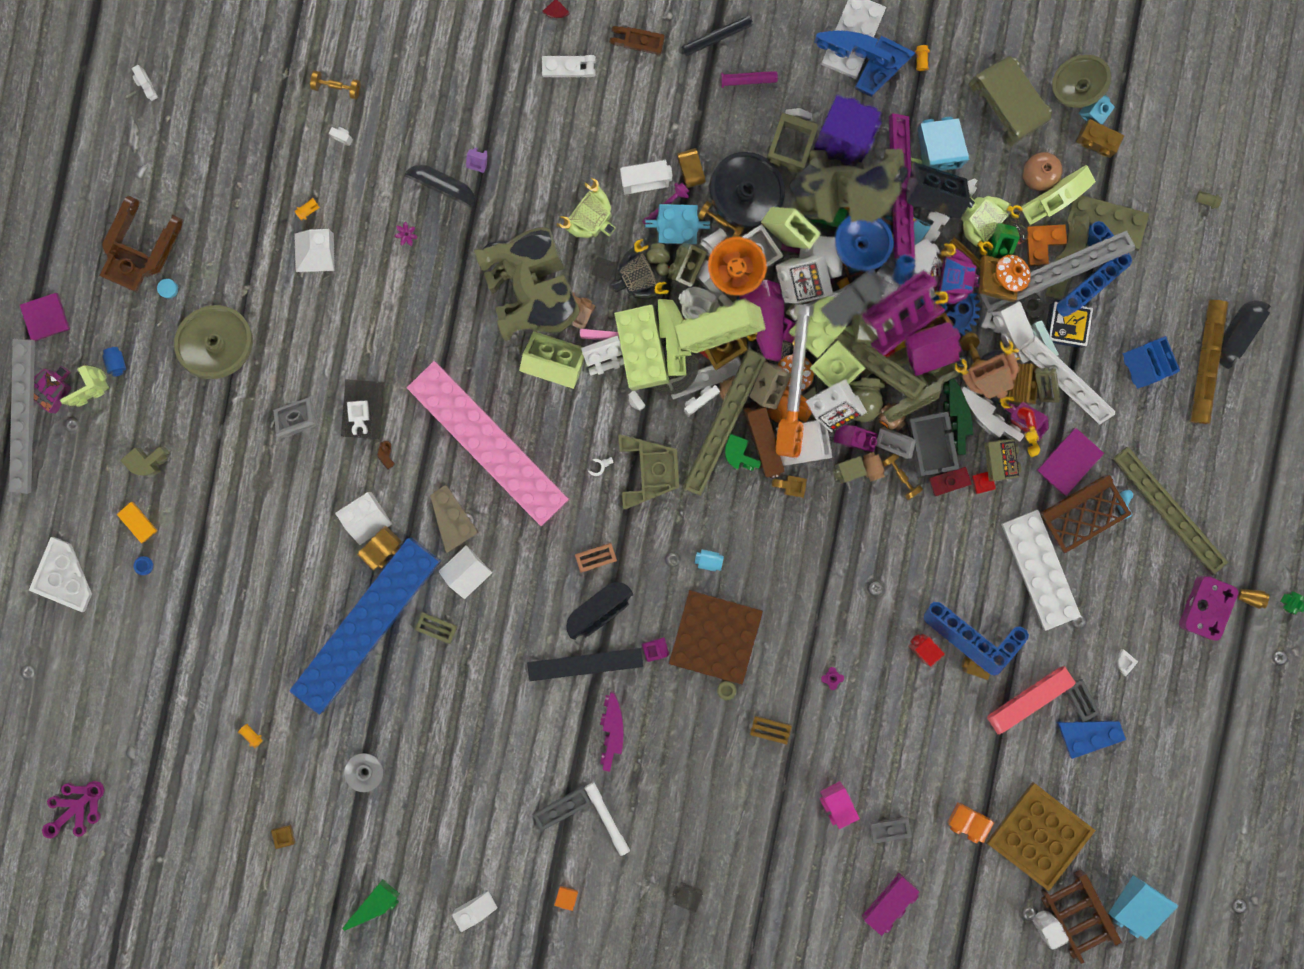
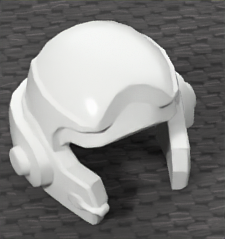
M689 287L683 290L678 298L682 306V315L685 319H696L702 313L716 312V309L720 306L718 299L712 292L699 287Z

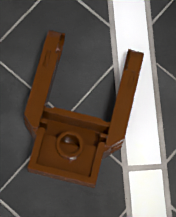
M127 196L102 244L108 259L99 276L137 293L144 277H150L161 272L181 231L183 219L172 215L166 229L163 228L149 257L140 251L122 244L140 204L138 199Z

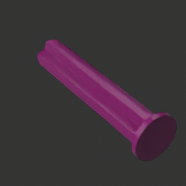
M777 71L723 74L722 72L720 74L721 88L734 85L778 82Z

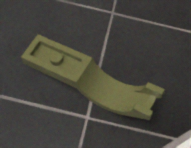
M1070 211L1067 220L1069 224L1068 242L1062 254L1056 257V261L1086 248L1089 236L1090 215L1084 214V217L1075 216V212ZM1072 277L1048 287L1045 295L1062 300L1068 294Z

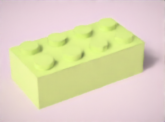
M745 300L736 301L730 307H719L713 313H702L696 319H685L681 321L682 324L675 326L680 348L694 353L766 329L761 308Z
M653 305L616 312V324L629 388L635 391L670 383L656 310Z

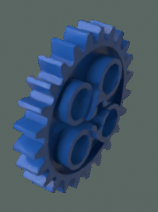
M977 293L968 295L966 299L958 302L947 313L948 318L953 322V329L957 328L960 336H964L965 331H972L969 325L975 326L976 322L973 319L980 317L975 314V312L981 310V308L975 307L980 302V300H974ZM936 295L931 299L933 301H939L940 297L939 295ZM921 299V302H920V304H922V306L925 305L923 299ZM941 303V304H939V305H940L942 308H944V311H945V310L947 309V307L950 306L951 304H949V303ZM959 305L966 307L967 311L965 314L959 312Z

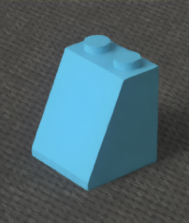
M945 117L941 121L934 122V119L922 121L917 128L922 165L941 171L962 168L969 160V155L959 118Z
M1133 875L1108 914L1113 917L1112 921L1121 928L1125 925L1129 928L1128 932L1136 938L1141 936L1147 940L1177 909L1178 905Z

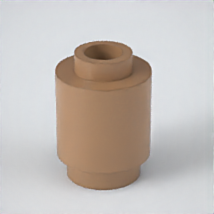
M872 452L864 455L862 462L867 473L866 477H869L870 482L885 477L883 473L885 470L879 454L875 455Z

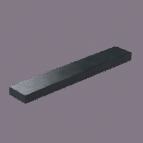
M641 647L527 662L529 682L643 667Z

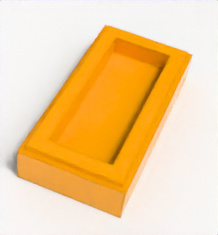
M130 502L117 513L118 517L140 543H144L158 531L134 502Z

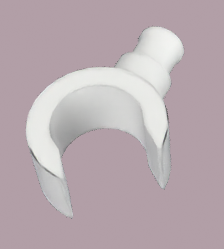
M611 457L602 461L592 459L595 462H599L602 468L598 473L588 472L593 476H599L604 472L605 467L614 462Z

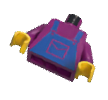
M945 243L947 252L942 251L941 254L948 256L943 259L939 290L935 293V295H939L940 300L935 301V304H955L966 299L973 292V287L980 286V275H975L977 266L973 265L972 260L963 252L956 249L955 245Z

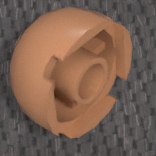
M1048 152L1037 153L1031 156L1024 164L1023 179L1032 190L1048 191L1060 181L1063 173L1062 164L1054 154Z

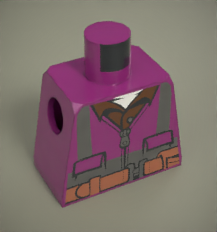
M60 366L55 373L51 370L43 369L34 377V401L48 413L56 414L62 405L60 400L66 397L71 390V386L64 381L70 374V371L63 366Z

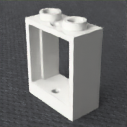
M666 160L620 168L624 195L669 187V181H672L671 165L667 166Z

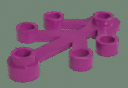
M92 781L86 786H74L72 783L62 786L61 791L64 795L72 793L84 794L80 799H60L58 796H52L47 800V805L50 808H70L55 822H49L43 826L42 834L45 838L51 839L57 836L60 832V827L75 813L73 834L76 837L84 835L87 831L84 825L85 804L89 801L90 813L87 816L88 822L95 824L100 821L101 815L98 812V799L104 795L105 788L99 781ZM66 786L71 788L70 792L66 791ZM93 787L98 789L97 794L93 792ZM52 799L56 800V805L52 804ZM92 814L96 815V821L92 820ZM51 826L55 828V832L50 830ZM78 827L82 829L81 834L77 831Z

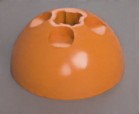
M731 237L721 241L712 250L709 257L708 271L712 282L718 289L730 295H744L752 292L761 284L766 274L767 264L763 251L755 242L744 237Z

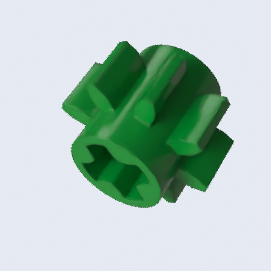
M1293 591L1290 595H1283L1280 601L1284 604L1282 609L1293 615H1296L1297 612H1304V596Z

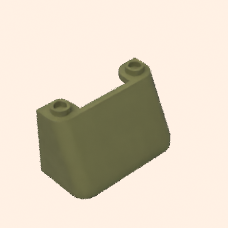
M1008 56L974 76L968 84L973 92L976 90L981 91L980 97L984 96L1005 126L1003 128L1004 132L1008 130L1009 137L1006 140L1011 147L1049 122L1052 118L1050 106L1045 105L1021 70L1020 63L1015 57Z

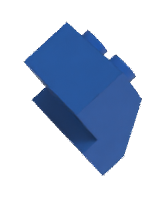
M1166 336L1123 353L1124 363L1129 368L1131 380L1137 389L1180 372Z

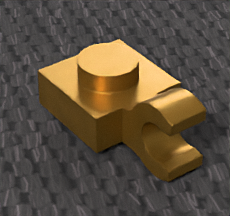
M788 475L786 481L773 479L771 486L784 488L785 495L804 498L807 479Z

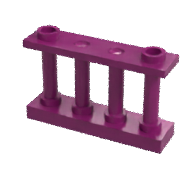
M922 270L861 314L862 319L874 330L876 329L878 339L873 341L871 346L884 356L902 343L905 337L913 335L944 312V308L939 304H935V301L931 299L929 292L930 289L937 285L936 278ZM922 296L925 305L916 310L914 301ZM907 307L909 316L900 321L898 312ZM891 318L894 327L885 333L882 324Z

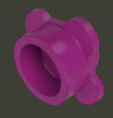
M830 667L828 672L822 675L821 681L827 683L831 690H836L837 685L844 681V676L839 674L835 667Z

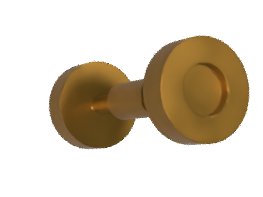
M313 71L310 80L311 90L318 91L320 85L324 84L333 89L350 90V98H358L361 86L360 80L353 79L351 85L347 86L338 81L321 80V72Z
M706 201L698 218L703 220L706 214L715 218L714 221L724 227L728 226L735 230L732 237H740L744 228H737L719 214L715 215L710 212L709 209L712 203Z
M967 333L960 338L961 348L970 352L974 362L970 368L986 361L981 360L976 349L980 344L977 334Z
M893 453L884 459L882 464L884 467L889 464L893 465L896 470L895 473L901 482L905 483L910 490L904 495L909 500L919 494L923 488L921 485L914 488L908 481L909 478L903 469H899L895 463V460L900 456Z

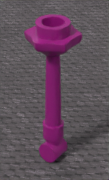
M675 183V193L663 204H671L678 196L688 198L687 193L689 190L683 183ZM659 208L649 214V217L647 216L642 220L644 225L652 224L645 223V219L655 220L658 216Z

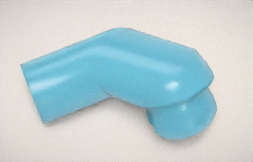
M1125 490L1120 493L1127 507L1133 498L1131 490ZM1116 505L1121 515L1124 514L1125 512L1122 509V507Z

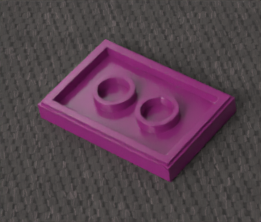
M1074 428L1036 471L1064 496H1067L1102 457L1104 452L1077 428Z

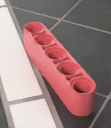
M1062 666L990 713L987 719L996 733L1001 734L1070 689L1076 682L1066 667Z

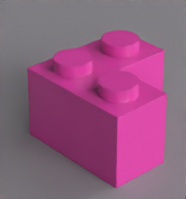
M841 781L820 791L822 797L819 799L825 811H830L831 814L828 817L833 826L837 825L841 829L860 819Z

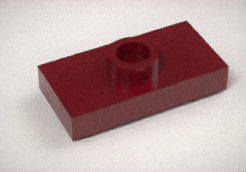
M966 467L928 478L934 497L972 485Z

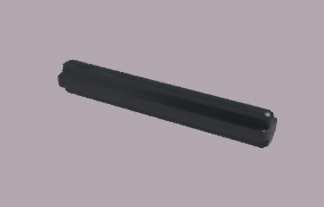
M745 16L683 45V53L689 56L753 26V21L750 16Z

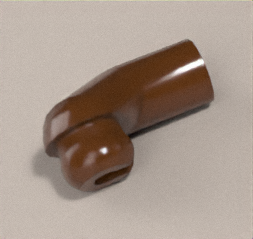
M383 441L379 445L377 457L389 470L395 465L390 458L392 445L389 441Z

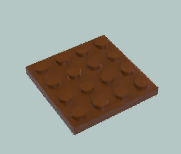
M689 590L669 664L743 685L763 610Z

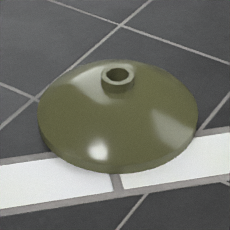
M1079 55L1070 58L1054 74L1052 80L1054 95L1060 103L1068 107L1081 108L1092 105L1100 100L1108 91L1112 79L1111 71L1108 64L1102 58L1095 55Z

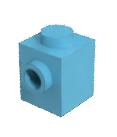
M1104 95L1094 104L1083 107L1078 114L1086 122L1091 119L1099 124H1103L1115 106L1110 102V98Z

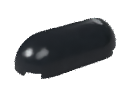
M423 164L414 165L405 172V177L474 209V193L467 184Z
M1255 300L1245 303L1239 309L1223 335L1219 361L1222 366L1229 369L1236 358L1240 359L1269 316L1270 312L1267 311L1271 307L1269 304Z
M620 582L611 583L570 614L566 623L569 637L576 640L579 636L584 635L586 638L593 634L629 605L628 600L633 596L632 590L626 584Z

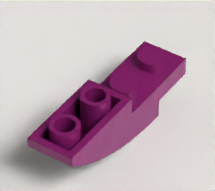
M611 691L610 695L605 697L604 706L607 707L606 714H602L600 725H603V731L610 732V735L606 734L604 746H607L606 753H602L600 764L603 765V771L608 772L611 770L614 753L622 754L624 739L623 716L615 691Z

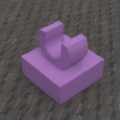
M476 147L473 150L469 149L466 168L484 173L487 166V151L480 153L477 152Z

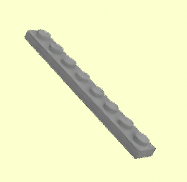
M1122 232L1030 272V282L1025 289L1017 292L1016 301L1134 251L1135 245L1128 232ZM980 294L988 313L1013 303Z
M19 338L13 339L9 492L28 494L31 493L35 340Z

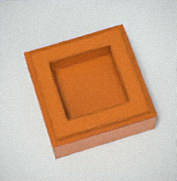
M560 886L554 906L573 911L578 891Z

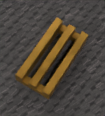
M754 716L750 735L787 745L792 725ZM757 721L786 728V732L757 725ZM755 728L782 735L784 739L756 732Z

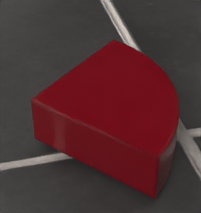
M558 0L551 2L542 11L549 18H564L569 15V11Z

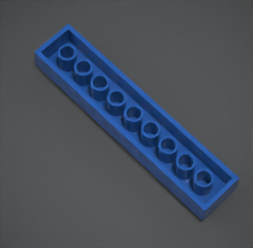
M412 537L407 538L289 692L319 715L325 712L440 564L441 560Z

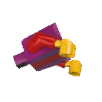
M1010 402L1008 406H1012V408H1005L1004 412L1011 416L1012 424L1021 429L1029 444L1032 443L1033 446L1028 447L1027 450L1030 457H1034L1040 452V447L1037 443L1049 429L1048 416L1024 402L1018 407Z

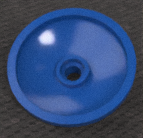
M849 216L837 229L835 248L840 259L850 268L858 271H870L872 268L874 270L882 266L890 257L893 249V236L890 228L881 218L872 223L863 220L851 222ZM858 243H862L864 247L860 248Z

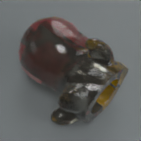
M1015 211L1014 214L1019 216L1020 212ZM1009 214L1002 224L1017 227L1020 236L1017 244H1022L1028 239L1029 232L1026 227L1019 223V218H1013Z

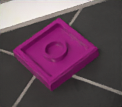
M53 293L20 305L31 340L38 341L70 330L58 293Z

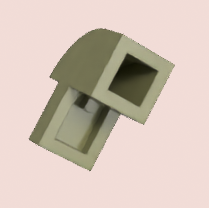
M159 447L147 456L141 448H134L120 461L130 472L136 475L153 476L161 472L156 465L163 464L168 459L167 456L170 452L166 447Z

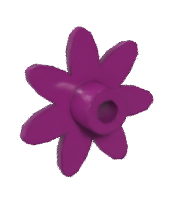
M407 222L403 223V228L399 225L396 226L400 233L395 234L394 237L401 238L400 245L402 246L407 242L409 246H412L413 242L411 239L418 238L415 234H412L415 227L413 226L408 229Z

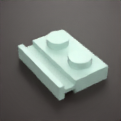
M1042 320L1030 325L1034 335L1056 356L1059 355Z

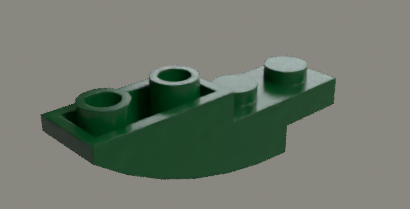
M952 378L943 383V393L946 394V401L943 402V412H948L949 417H954V420L951 421V431L954 432L956 454L965 455L966 436L973 435L972 418L965 396L956 380Z

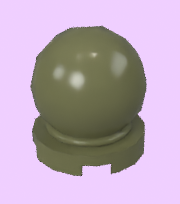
M872 378L854 379L849 386L854 395H858L867 413L854 420L870 422L881 413L883 398L879 390L885 387V381Z

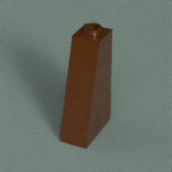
M756 401L744 404L743 411L759 461H761L763 473L766 478H776L785 471L781 457L776 453V440L766 407L761 406Z

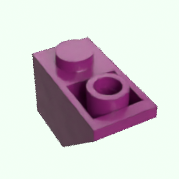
M844 425L836 429L833 442L847 447L874 452L878 434L856 426Z

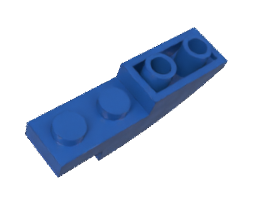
M838 30L817 33L814 41L819 48L824 50L830 49L839 57L849 58L853 51L856 56L869 58L878 66H887L893 55L875 46L878 41L877 38L858 32Z

